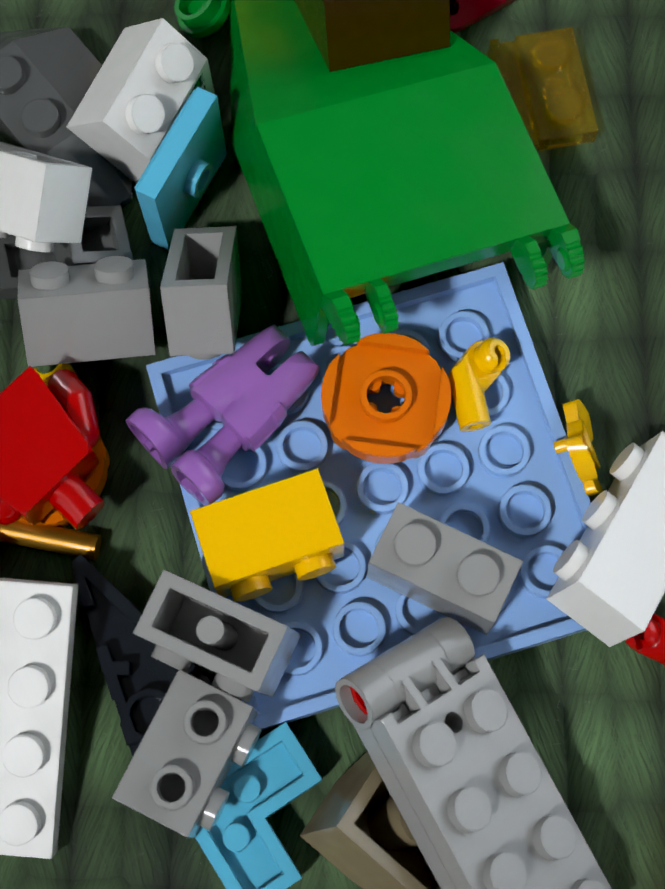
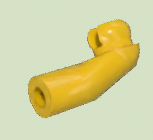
M490 337L484 341L480 340L473 343L449 372L451 395L459 429L462 432L480 430L491 424L484 393L501 374V371L509 365L511 359L508 346L499 338Z

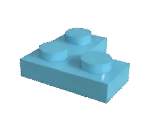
M286 722L257 741L243 767L234 762L232 763L220 787L230 792L226 805L213 829L209 831L200 827L195 837L226 889H287L303 878L267 818L323 780Z

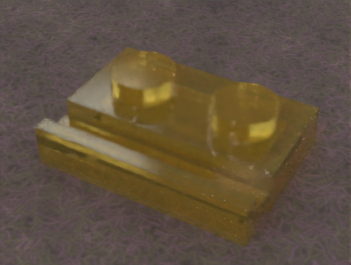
M573 27L515 36V41L499 43V39L490 40L488 57L496 62L537 151L595 142L599 130Z

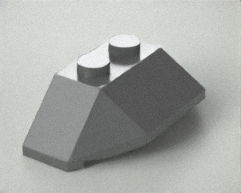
M70 27L0 31V134L10 145L92 167L87 207L121 205V208L132 202L134 182L66 128L101 69V63Z

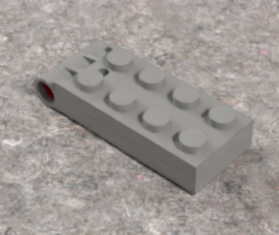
M442 617L336 682L335 693L341 710L355 727L441 889H612L485 655L474 658L475 652L472 640L459 622L450 617Z

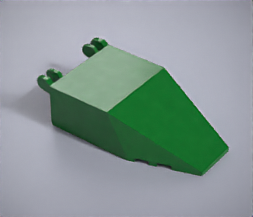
M231 0V143L311 346L325 342L329 322L343 344L349 345L361 340L360 322L350 300L352 297L365 294L379 329L384 334L393 332L399 328V316L394 304L395 302L392 300L389 290L390 286L510 251L519 272L522 273L526 286L528 285L529 289L532 288V290L544 287L547 284V267L552 258L558 264V269L561 270L565 278L571 279L583 274L585 260L578 230L570 224L496 62L450 31V47L330 72L294 0Z

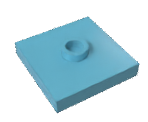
M200 87L192 91L134 187L151 242L168 251L174 229L184 228L227 155L218 97Z

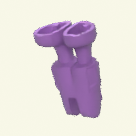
M275 324L259 332L236 350L234 354H226L214 361L208 369L196 377L189 384L193 401L178 412L169 416H162L150 408L142 407L134 411L126 419L128 427L150 455L164 469H168L171 466V471L178 483L205 506L214 503L222 497L225 485L221 477L227 463L240 448L244 451L251 449L254 452L280 427L287 416V410L304 394L319 372L320 367L307 354L299 351L288 358L271 375H266L284 356L290 345V339ZM212 421L223 422V427L199 449L186 451L192 441Z

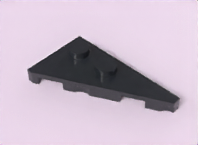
M80 554L71 563L76 580L75 584H78V596L82 608L86 611L97 645L95 649L111 698L115 701L121 719L120 726L126 744L130 747L132 756H134L178 669L151 657L156 644L133 634L142 613ZM193 663L187 674L211 685L212 681Z

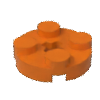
M395 333L371 334L361 338L355 346L347 349L341 356L339 353L329 364L321 388L323 418L330 430L334 443L362 460L380 464L403 462L409 458H418L430 449L431 444L445 427L451 405L450 381L444 368L442 367L441 370L437 361L429 355V350L419 341ZM381 384H390L394 386V396L404 398V403L402 406L392 407L390 413H382L378 411L376 404L368 402L367 396L368 394H378L381 390Z

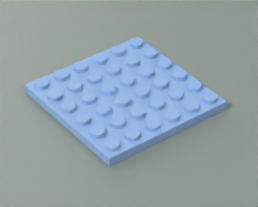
M503 262L391 294L399 316V328L389 333L404 335L419 341L429 350V355L437 361L441 370L442 367L444 368L448 378L453 366L476 341H484L490 337L499 338L508 346L511 357L509 365L501 371V374L484 393L491 424L476 431H460L451 395L450 410L442 433L431 444L430 449L418 458H409L403 462L392 464L373 463L362 460L335 444L323 418L321 403L322 382L331 361L339 353L341 356L347 349L355 346L356 343L343 344L330 322L325 342L315 346L310 345L301 321L278 327L290 339V345L284 356L266 375H271L281 364L299 351L307 354L320 367L319 372L304 394L287 410V416L280 427L254 452L251 449L244 451L240 448L227 463L221 477L225 485L222 497L215 502L318 468L344 540V557L335 559L336 568L326 574L300 581L296 573L271 581L273 589L270 592L251 600L236 602L301 634L274 696L271 697L254 691L249 702L241 699V701L253 706L258 714L253 725L261 728L262 731L280 726L285 722L290 723L340 707L335 693L336 682L340 678L442 617H448L367 578L368 562L398 502L523 561L501 611L487 635L460 623L472 640L475 652L474 658L484 654L487 661L586 631L584 627L554 606L546 598L559 577L553 572L555 563L575 540L580 541L588 527L582 522V517L591 502L585 492L583 482H581L577 475L569 452L557 454L553 442L567 438ZM368 301L353 305V309L360 322V339L371 334L382 333L374 320ZM258 333L236 339L235 351ZM226 354L206 360L194 359L190 356H176L146 365L159 414L162 416L172 415L193 401L189 384L208 369L214 361ZM381 384V390L378 394H368L367 396L368 402L376 404L378 411L382 413H390L392 407L402 406L404 403V398L394 396V386L390 384ZM212 421L192 441L186 451L199 449L223 427V422ZM180 485L209 589L217 594L190 514L191 510L205 505L200 503ZM232 595L225 597L234 602Z

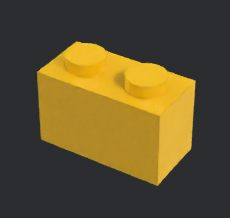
M318 468L190 511L214 588L220 596L227 597L232 595L234 602H243L262 596L273 589L271 581L296 573L300 581L326 574L336 568L335 559L344 557V540Z

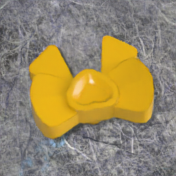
M580 399L562 404L567 423L568 437L553 442L557 454L569 452L577 475L581 482H583L586 494L592 496L603 492L602 486L597 479L596 469L601 467L591 443L593 441V430L589 412Z

